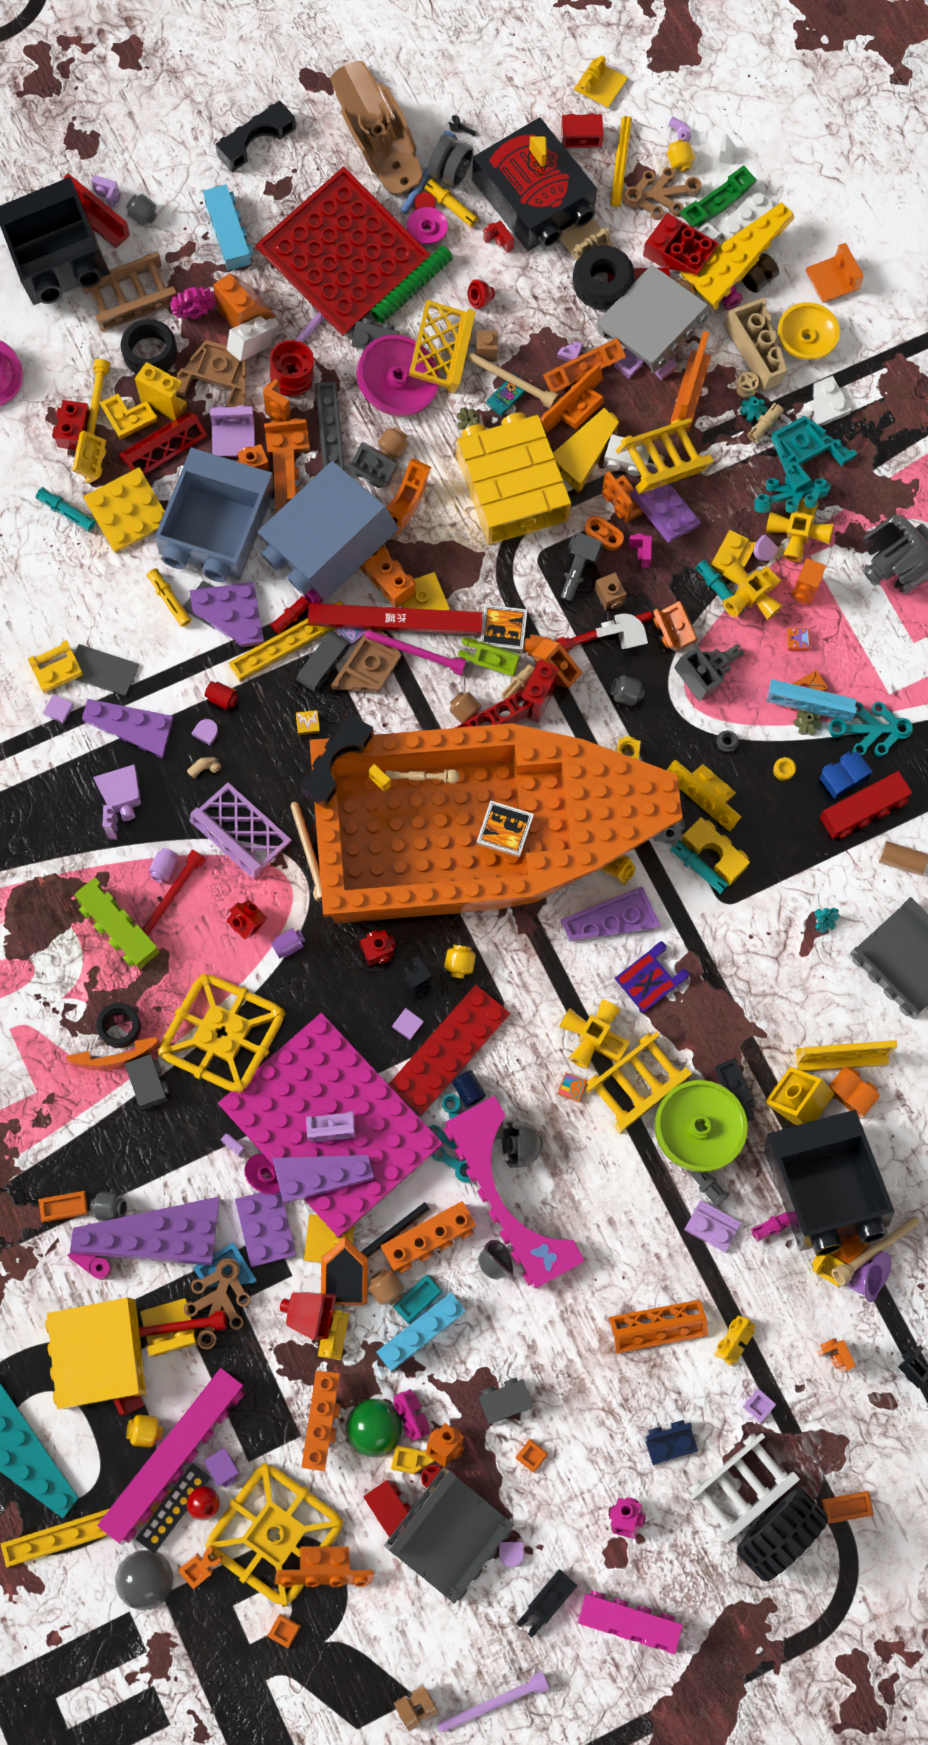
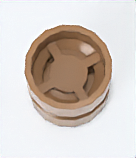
M424 1684L413 1690L411 1697L405 1695L394 1702L395 1708L409 1732L420 1726L422 1719L428 1721L439 1714ZM421 1704L422 1707L416 1710L415 1706Z

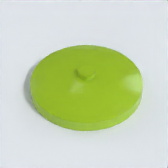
M693 1080L676 1086L664 1097L657 1109L654 1127L657 1142L669 1160L685 1170L708 1173L727 1166L737 1157L745 1144L748 1125L745 1111L732 1092L711 1081Z

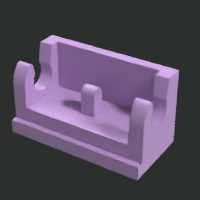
M353 1111L316 1117L306 1116L307 1138L310 1143L356 1138Z

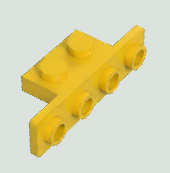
M674 760L667 771L677 774L679 789L725 829L731 831L741 818L727 804L736 792L704 764L691 773L677 760Z

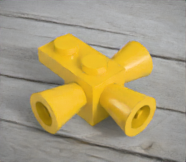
M805 498L798 505V511L791 513L790 519L770 512L767 522L766 533H787V539L790 541L782 557L792 562H803L804 543H809L810 537L830 545L833 535L834 524H813L818 503L816 507H806L804 504Z
M736 560L724 571L723 576L739 586L735 595L723 600L724 609L732 617H738L746 605L751 608L757 604L768 621L783 607L782 604L767 595L781 582V579L767 565L762 570H756L748 576L739 560Z
M601 1000L596 1017L590 1015L587 1022L569 1008L559 1028L580 1034V1045L568 1057L573 1064L580 1068L588 1069L594 1050L617 1063L621 1060L630 1042L611 1032V1026L609 1025L621 1012L619 1007L607 1000Z

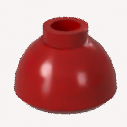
M472 280L467 291L469 303L474 309H481L487 306L491 299L495 297L494 288L490 287L485 281Z
M208 1486L195 1489L187 1500L188 1513L193 1518L201 1521L213 1518L220 1507V1499L217 1492Z

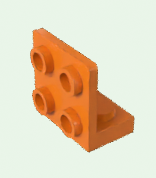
M846 243L838 245L834 257L811 265L805 270L822 303L859 290L864 278Z

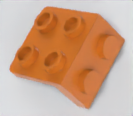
M607 472L604 477L602 495L607 502H611L618 518H622L625 523H628L643 514L644 512L630 496L634 488L626 477L622 475L615 479L610 472Z

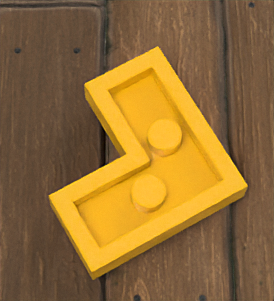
M119 394L100 402V407L120 440L157 422V417L147 401L129 410Z

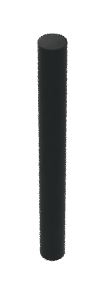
M425 1202L361 1252L370 1257L381 1248V1245L393 1239L430 1210L429 1206Z

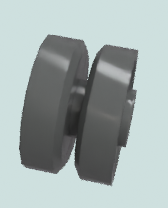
M445 134L437 143L429 160L427 168L428 177L436 181L443 179L444 185L452 189L457 188L464 179L471 164L474 152L473 146L465 142L458 144L457 138Z

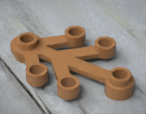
M666 167L653 188L644 191L646 186L653 184L655 179L654 172L648 170L643 173V177L636 187H629L624 192L623 201L629 207H642L651 213L652 219L660 220L663 217L664 210L661 206H654L647 201L648 199H653L669 208L674 217L681 216L680 211L684 208L683 205L672 201L666 196L685 193L689 196H695L699 194L702 184L697 177H690L686 180L685 185L663 188L667 182L674 179L675 174L674 169Z
M231 1258L222 1259L217 1264L215 1272L202 1279H194L191 1283V1289L196 1294L202 1293L205 1287L219 1281L217 1290L195 1302H187L184 1305V1313L192 1317L199 1310L212 1304L208 1316L210 1317V1314H214V1311H220L223 1306L229 1318L230 1327L235 1330L240 1329L243 1326V1318L237 1314L226 1294L228 1284L230 1283L237 1295V1304L245 1307L250 1303L249 1294L243 1290L237 1278L240 1272L238 1263ZM225 1266H231L232 1272L225 1274L223 1269ZM196 1282L202 1283L203 1286L200 1290L194 1289L193 1286ZM241 1295H246L248 1297V1300L245 1303L239 1302V1297ZM194 1305L196 1309L193 1313H189L186 1310L187 1306ZM234 1318L241 1320L238 1326L232 1324ZM211 1326L205 1327L204 1330L198 1333L197 1342L202 1349H211L216 1344L215 1328L212 1329ZM209 1334L211 1340L204 1342L202 1340L203 1335Z

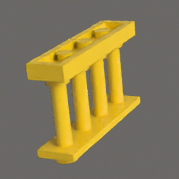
M679 418L670 425L635 437L629 435L621 440L620 446L615 450L616 453L619 454L628 450L642 476L640 478L641 481L635 487L638 494L701 473L714 462L710 454L703 457L698 455L685 429L692 422L691 418L685 420ZM678 434L691 458L689 462L681 460L669 436ZM661 439L674 463L672 468L665 466L653 441ZM645 445L658 469L657 473L652 474V472L648 471L636 447Z
M658 1032L653 1035L650 1033L646 1034L639 1041L641 1044L600 1077L596 1074L586 1082L588 1084L585 1089L587 1095L595 1089L617 1116L614 1128L619 1134L663 1100L673 1088L687 1081L692 1075L687 1067L682 1071L679 1068L676 1069L656 1045L655 1041L660 1036ZM646 1048L650 1050L669 1073L668 1077L670 1080L664 1085L655 1079L637 1057ZM631 1062L652 1088L651 1092L653 1094L648 1098L641 1097L621 1073L620 1069L627 1063ZM611 1076L615 1078L634 1102L635 1108L629 1113L626 1110L623 1111L602 1085Z

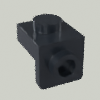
M921 1345L915 1350L910 1347L901 1356L904 1360L898 1366L906 1378L917 1388L928 1379V1368L917 1357L924 1349Z

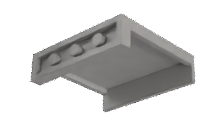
M651 265L633 283L626 294L621 296L607 310L596 324L598 333L605 338L609 335L613 339L618 338L621 345L649 364L651 372L654 374L658 369L664 367L667 359L679 351L681 345L694 335L695 330L700 325L706 323L709 318L708 304Z

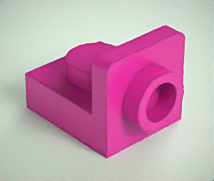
M638 533L630 536L629 548H638L637 560H641V568H650L652 536Z

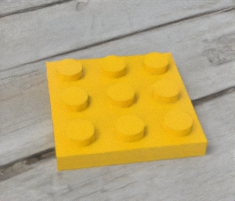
M140 467L83 496L86 505L114 553L155 533L165 513Z

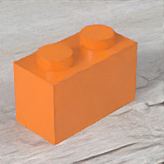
M806 558L791 597L799 603L811 605L826 565Z
M544 639L531 654L536 662L543 660L559 667L557 685L570 688L583 673L558 642Z

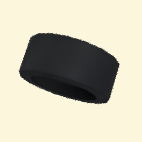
M113 1003L100 1011L96 1019V1029L99 1037L106 1045L113 1048H124L137 1040L141 1032V1022L131 1006L124 1003ZM115 1013L128 1015L132 1022L130 1033L120 1039L110 1037L105 1029L107 1019Z

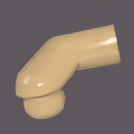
M215 757L200 758L187 769V772L195 778L204 769H210L211 772L216 773L220 770L221 764Z

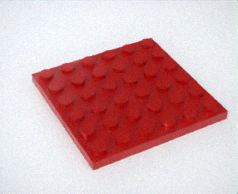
M344 166L255 246L342 336L346 335L356 325V321H361L369 314L371 309L376 307L377 303L385 299L386 295L394 291V288L398 287L399 283H403V280L409 274H412L418 266H421L422 262L430 258L431 255Z

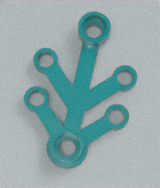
M785 475V485L779 484V481L775 478H770L766 480V490L783 493L770 497L767 494H759L754 500V510L759 513H766L771 510V504L787 500L785 510L789 513H795L798 511V505L804 495H806L805 506L810 508L816 507L818 499L828 495L831 484L825 479H816L813 482L810 481L809 485L794 492L787 475Z
M879 701L873 704L871 712L875 716H882L889 724H881L864 709L862 703L856 702L855 706L860 708V712H856L855 716L861 717L867 724H846L842 719L837 718L833 719L828 726L829 734L835 738L842 737L844 734L869 733L860 743L855 744L852 753L857 752V747L862 748L863 753H860L862 757L865 755L867 748L882 733L891 734L883 743L876 745L874 753L877 757H884L897 739H906L913 732V725L908 719L895 717L886 709L885 704ZM876 706L881 707L882 711H881V712L876 711V710H875V707H876ZM833 727H838L840 732H834ZM898 727H903L905 732H900ZM879 747L884 748L885 752H884V753H880V752L878 751V748H879Z
M448 1094L442 1100V1108L449 1114L450 1119L458 1115L457 1111L460 1108V1099L454 1094ZM453 1101L455 1107L450 1109L447 1107V1103ZM430 1125L428 1127L429 1129L436 1128L438 1130L436 1137L442 1143L453 1150L457 1148L454 1140L449 1141L439 1126ZM442 1147L438 1149L443 1152L441 1158H436L434 1154L432 1155L435 1161H442L455 1169V1175L459 1181L463 1183L471 1182L469 1177L462 1173L464 1168H468L465 1161L461 1162L447 1155Z

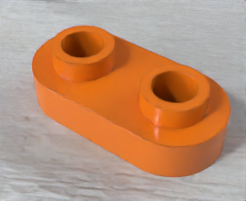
M591 516L586 520L585 533L587 536L601 540L604 548L610 551L618 550L622 546L624 536L618 528L600 516ZM597 527L599 530L593 531L592 528ZM614 539L616 542L610 543L609 540Z

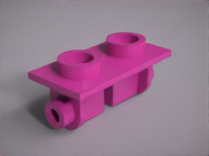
M409 1389L394 1396V1408L401 1416L404 1423V1432L410 1437L411 1442L430 1434V1426L424 1412L416 1415L414 1412L422 1408L416 1393Z

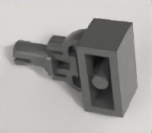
M579 532L576 537L572 536L568 548L574 560L570 572H565L564 574L566 582L561 598L572 601L578 585L584 581L581 576L587 563L597 566L604 547L601 540Z
M738 644L724 652L721 651L719 654L718 649L712 652H701L696 647L681 656L674 669L700 702L718 690L723 682L724 675L731 670V666L728 664L744 656V651L742 648L737 650L740 648Z

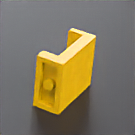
M146 362L135 377L141 403L147 401L153 410L174 421L181 416L187 407V402L176 396L182 382Z

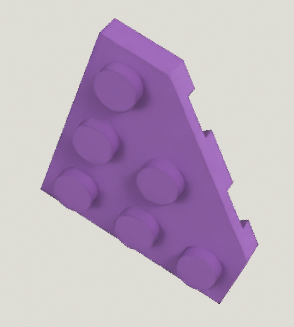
M254 582L190 590L193 614L209 622L211 626L222 634L228 635L241 647L256 646L264 643Z

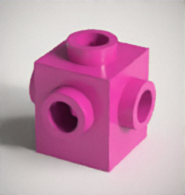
M630 1497L625 1499L618 1498L616 1505H612L609 1515L612 1533L636 1540L639 1527L643 1528L646 1519V1513H644L642 1504L638 1500Z

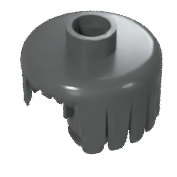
M897 514L891 516L864 536V547H870L868 549L869 555L877 553L871 560L872 564L869 566L865 565L863 569L865 576L872 585H881L880 581H887L896 574L899 578L894 587L900 588L899 592L907 595L928 580V528L921 523L915 528L905 517Z

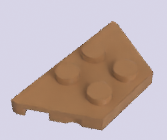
M367 629V631L370 630L388 636L383 630ZM364 634L333 681L332 689L379 693L401 660V653L398 649L367 639Z

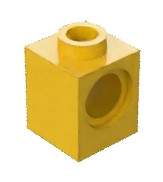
M629 736L619 738L616 752L623 754L622 751L630 750L633 755L629 757L639 760L641 741Z

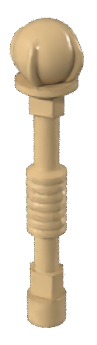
M452 769L445 770L444 773L439 774L422 771H409V773H400L399 771L385 772V775L391 780L399 778L419 781L439 779L446 784L447 782L455 784L460 779L459 773Z

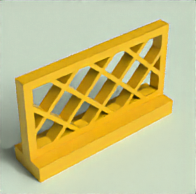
M426 300L408 376L446 387L448 392L455 393L460 385L476 311L468 309L465 312ZM429 308L436 309L440 316L432 319L428 313ZM450 315L460 317L459 323L452 326L447 317ZM443 319L448 328L440 332L435 323ZM431 325L436 334L428 338L424 328ZM451 331L455 341L448 344L443 335ZM439 337L444 347L436 350L431 341ZM427 343L432 353L424 356L420 346ZM444 350H447L451 356V359L446 362L439 355ZM433 356L436 357L440 364L434 368L427 361V359ZM423 362L428 371L425 373L415 371L416 365ZM443 368L447 375L446 380L438 378L435 371Z
M897 1040L796 1048L797 1069L803 1072L842 1069L844 1066L847 1068L889 1065L888 1056L897 1048Z

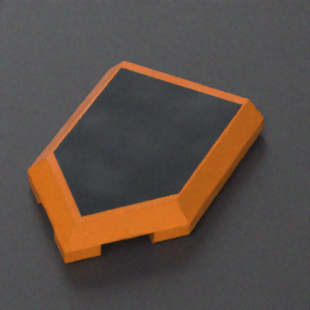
M344 1236L334 1248L321 1257V1293L336 1294L335 1305H365L368 1303V1257L360 1252Z

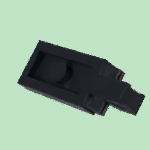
M733 1058L715 1066L722 1086L732 1092L741 1103L747 1122L754 1120L755 1117L751 1110L755 1106L754 1099L737 1059Z

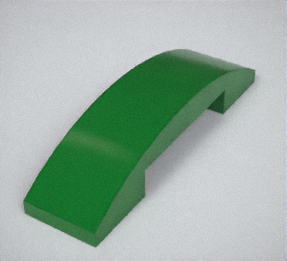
M743 165L728 176L727 182L701 201L697 202L695 200L680 211V215L691 227H698L735 203L755 184L757 179Z

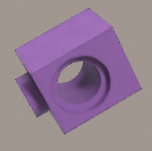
M227 1448L221 1449L204 1460L217 1486L224 1485L227 1488L238 1481L236 1476L241 1473Z

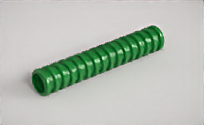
M440 246L438 250L434 251V254H431L430 258H427L425 262L421 263V266H418L412 274H409L403 280V283H399L398 287L394 288V291H391L389 295L385 296V299L375 305L376 308L373 307L371 309L375 320L382 324L386 322V319H389L390 315H393L395 311L399 310V307H402L408 299H411L417 293V290H421L422 286L426 285V282L434 278L435 274H438L444 266H447L453 260L451 251L445 246Z

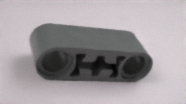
M334 631L329 632L300 670L296 680L313 692H317L344 657L351 643Z

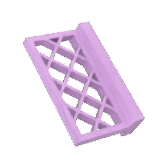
M229 783L225 784L200 808L196 807L190 814V822L253 880L292 841ZM229 791L235 797V802H222L221 796ZM209 807H219V817L209 816L205 811ZM222 807H235V817H222ZM237 807L249 809L250 817H237ZM222 822H235V831H225L222 828ZM237 822H250L251 831H238ZM253 822H263L266 825V831H253ZM238 836H251V846L239 844ZM253 836H266L267 846H254ZM269 836H278L283 842L279 846H269ZM254 850L267 851V857L260 863L254 857Z

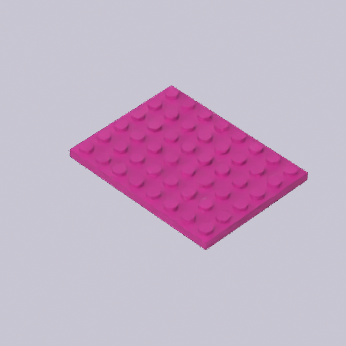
M322 1013L258 1067L250 1084L243 1089L244 1092L238 1094V1092L231 1091L218 1102V1105L273 1166L272 1158L369 1156L374 1180L303 1199L338 1238H341L343 1234L351 1229L443 1146V1143ZM349 1111L354 1112L356 1138L315 1143L309 1142L307 1138L306 1116L316 1117L348 1113Z

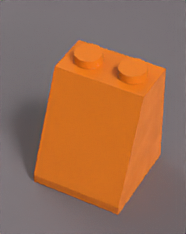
M231 273L213 284L217 310L232 328L258 316L263 317L265 320L275 317V314L254 289Z

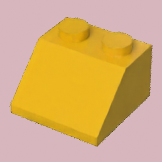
M790 1066L765 1103L793 1124L800 1125L817 1120L835 1093L823 1079Z

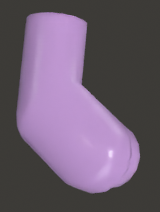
M673 116L668 126L677 130L678 140L683 139V141L688 142L691 137L689 125Z

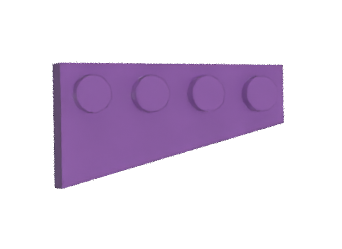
M643 886L563 918L560 921L569 942L661 927Z

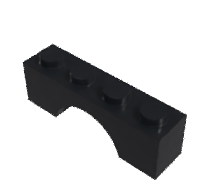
M280 100L275 104L269 105L265 111L253 116L249 122L237 127L228 136L222 137L215 144L217 156L231 172L235 171L248 162L247 148L254 139L261 136H273L282 139L296 129L295 116Z
M352 714L347 719L341 720L337 727L338 733L334 738L330 737L325 745L326 751L322 756L319 755L315 759L312 766L314 769L310 775L306 774L300 783L302 795L323 808L327 807L337 792V783L331 775L334 762L346 753H362L374 736L373 727Z

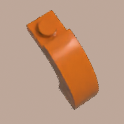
M415 458L410 460L397 494L386 506L399 528L394 534L396 536L410 521L428 485L427 479L432 467Z

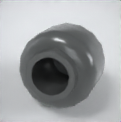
M144 194L133 195L126 205L128 216L141 226L147 222L152 224L158 215L155 212L157 208L156 203Z
M627 675L616 678L611 687V695H613L614 700L628 706H634L638 701H641L645 693V689L642 688V682L637 678Z
M101 1191L96 1195L95 1199H92L90 1209L98 1221L121 1218L126 1214L127 1201L119 1192Z

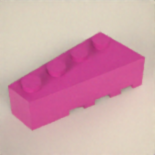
M592 1590L590 1595L584 1593L576 1623L614 1634L627 1640L636 1641L652 1648H659L675 1655L683 1626L680 1623L674 1622L675 1616L661 1612V1616L658 1617L651 1614L652 1609L638 1605L636 1610L627 1607L628 1602L618 1598H614V1602L604 1600L605 1594Z

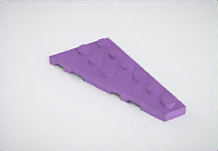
M220 1196L74 1227L70 1253L212 1266Z

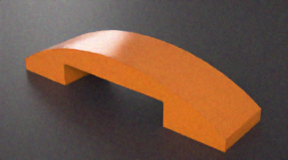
M615 338L543 374L549 390L557 392L580 380L596 364L602 369L625 358L626 355L618 338Z
M157 1037L134 1041L136 1048L134 1051L93 1059L89 1051L68 1055L66 1058L70 1065L83 1069H116L124 1067L125 1063L150 1055L160 1046V1041Z

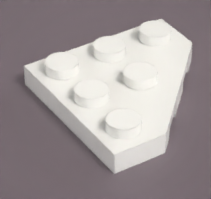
M754 189L719 230L722 233L721 237L728 240L773 208L772 200L757 189ZM775 236L770 242L771 246L767 251L763 250L760 255L767 254L775 261L781 251L778 236Z

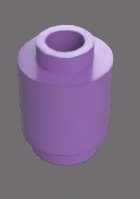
M291 928L274 938L275 941L271 942V945L280 959L283 956L286 958L304 947L302 943L306 940L299 929L295 931Z

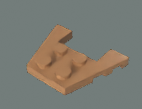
M205 340L190 358V362L177 373L176 378L182 382V385L176 395L185 397L191 380L196 379L232 390L226 407L246 405V359L239 361L226 350V345Z

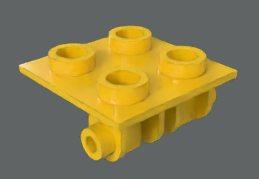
M599 56L595 60L593 59L574 87V90L609 108L628 77L606 66V58Z
M309 1214L304 1261L321 1262V1257L334 1248L344 1236L353 1244L354 1226L343 1234L341 1238H338L318 1215Z

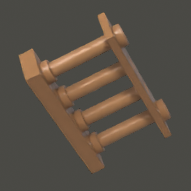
M158 252L147 254L143 258L110 269L111 274L102 277L97 285L91 288H83L84 294L92 293L100 311L95 316L101 332L171 307L170 302L173 301V297H177L173 286L165 287L157 269L162 267ZM150 271L158 289V292L146 295L138 276ZM129 278L139 299L131 302L126 301L119 282ZM111 285L119 306L109 310L99 289Z

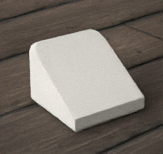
M724 133L720 146L719 161L720 163L734 164L736 146L728 134Z

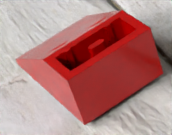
M666 213L646 240L643 256L659 266L698 275L719 243L671 214Z

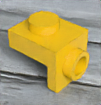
M830 1254L816 1256L812 1262V1266H814L812 1271L840 1288L841 1285L833 1278L832 1270L838 1265H844L845 1263Z

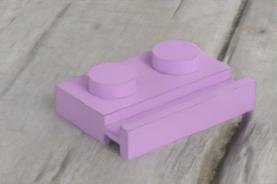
M700 1200L684 1231L726 1253L741 1222Z

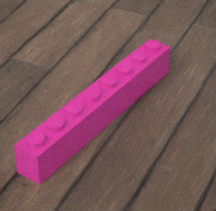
M220 1368L97 1526L119 1544L130 1543L137 1534L135 1529L140 1522L145 1523L152 1515L153 1511L151 1508L156 1502L161 1503L167 1496L168 1491L166 1489L172 1482L176 1483L184 1473L182 1469L186 1463L191 1464L198 1456L199 1451L197 1449L202 1443L207 1444L212 1438L214 1427L218 1423L221 1425L230 1414L228 1409L233 1403L237 1405L245 1394L242 1392L245 1387Z

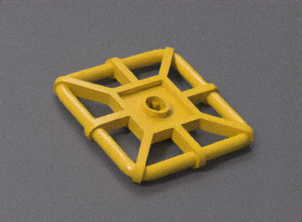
M206 973L200 974V977L193 983L181 1007L176 1009L174 1013L176 1016L160 1043L158 1055L167 1062L194 1074V1077L197 1079L203 1078L228 1091L238 1092V1094L244 1092L243 1089L250 1084L263 1058L267 1057L268 1049L282 1025L285 1016L284 1009L269 1000L249 992V989L244 986L240 988L216 976L206 975ZM209 984L237 996L230 1011L215 1004ZM202 986H204L210 1005L203 1020L188 1014ZM244 1000L271 1011V1013L250 1020L237 1015ZM183 1020L199 1027L192 1039L169 1046ZM273 1021L260 1046L245 1040L251 1028ZM224 1028L227 1036L218 1038L217 1031ZM193 1047L207 1052L199 1066L173 1055ZM243 1047L256 1054L243 1078L240 1080L234 1059L240 1048ZM214 1056L228 1062L234 1082L207 1071Z
M262 1463L261 1467H258L252 1473L235 1499H231L228 1503L230 1506L211 1531L205 1544V1549L214 1545L215 1548L210 1553L211 1556L216 1559L222 1555L223 1558L220 1563L240 1577L239 1581L243 1584L245 1582L270 1601L286 1607L288 1603L297 1597L304 1585L292 1586L287 1593L285 1587L278 1585L280 1593L278 1594L251 1574L263 1557L276 1567V1573L277 1570H283L282 1565L292 1552L300 1557V1549L296 1545L305 1532L332 1527L320 1545L332 1546L341 1532L344 1521L335 1510L310 1493L308 1487H302L278 1468L268 1465V1463ZM269 1475L298 1495L287 1511L273 1502ZM263 1476L266 1504L256 1517L245 1509L242 1504ZM304 1500L331 1521L305 1526L291 1515L301 1501ZM237 1511L253 1522L243 1537L217 1541ZM276 1527L279 1528L281 1538L270 1541L269 1529L275 1530ZM244 1543L257 1554L245 1569L218 1548Z

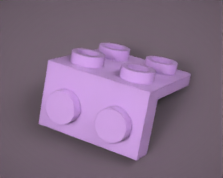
M217 406L210 408L212 453L223 458L238 457L237 452L243 448L255 446L252 406Z

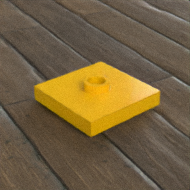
M435 572L414 579L416 582V595L401 605L402 608L450 610Z

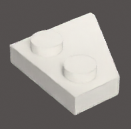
M833 376L814 383L813 411L814 422L821 427L851 413L852 410Z

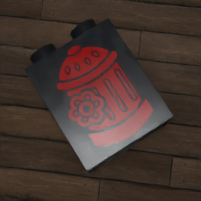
M541 117L473 156L472 181L527 251L540 244L543 248L553 245L561 237L564 229L573 224L576 227H582L590 222L596 213L597 187ZM530 137L546 138L547 156L545 167H541L530 151Z

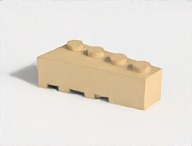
M765 297L729 310L723 324L749 369L758 377L762 391L781 385L787 372L781 349L777 345L776 332L773 331L770 312H767Z

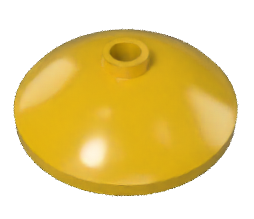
M804 302L791 306L782 314L777 327V335L782 347L792 356L803 360H817L827 356L835 349L840 337V326L837 318L829 309L817 303Z

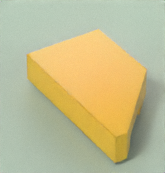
M396 1445L391 1470L416 1474L434 1462V1460L425 1451Z

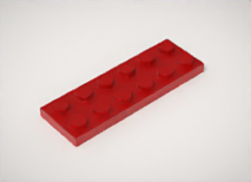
M475 985L388 1085L410 1108L422 1117L450 1085L452 1080L457 1077L510 1016V1012Z

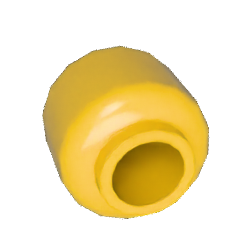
M680 139L671 143L666 152L671 168L681 172L691 169V164L695 161L696 156L690 142Z
M454 945L453 948L447 950L444 968L451 972L452 977L464 978L465 974L473 972L476 954L471 951V947Z
M138 1414L133 1420H129L126 1437L130 1439L133 1446L152 1448L157 1440L161 1441L163 1426H159V1420L155 1416Z

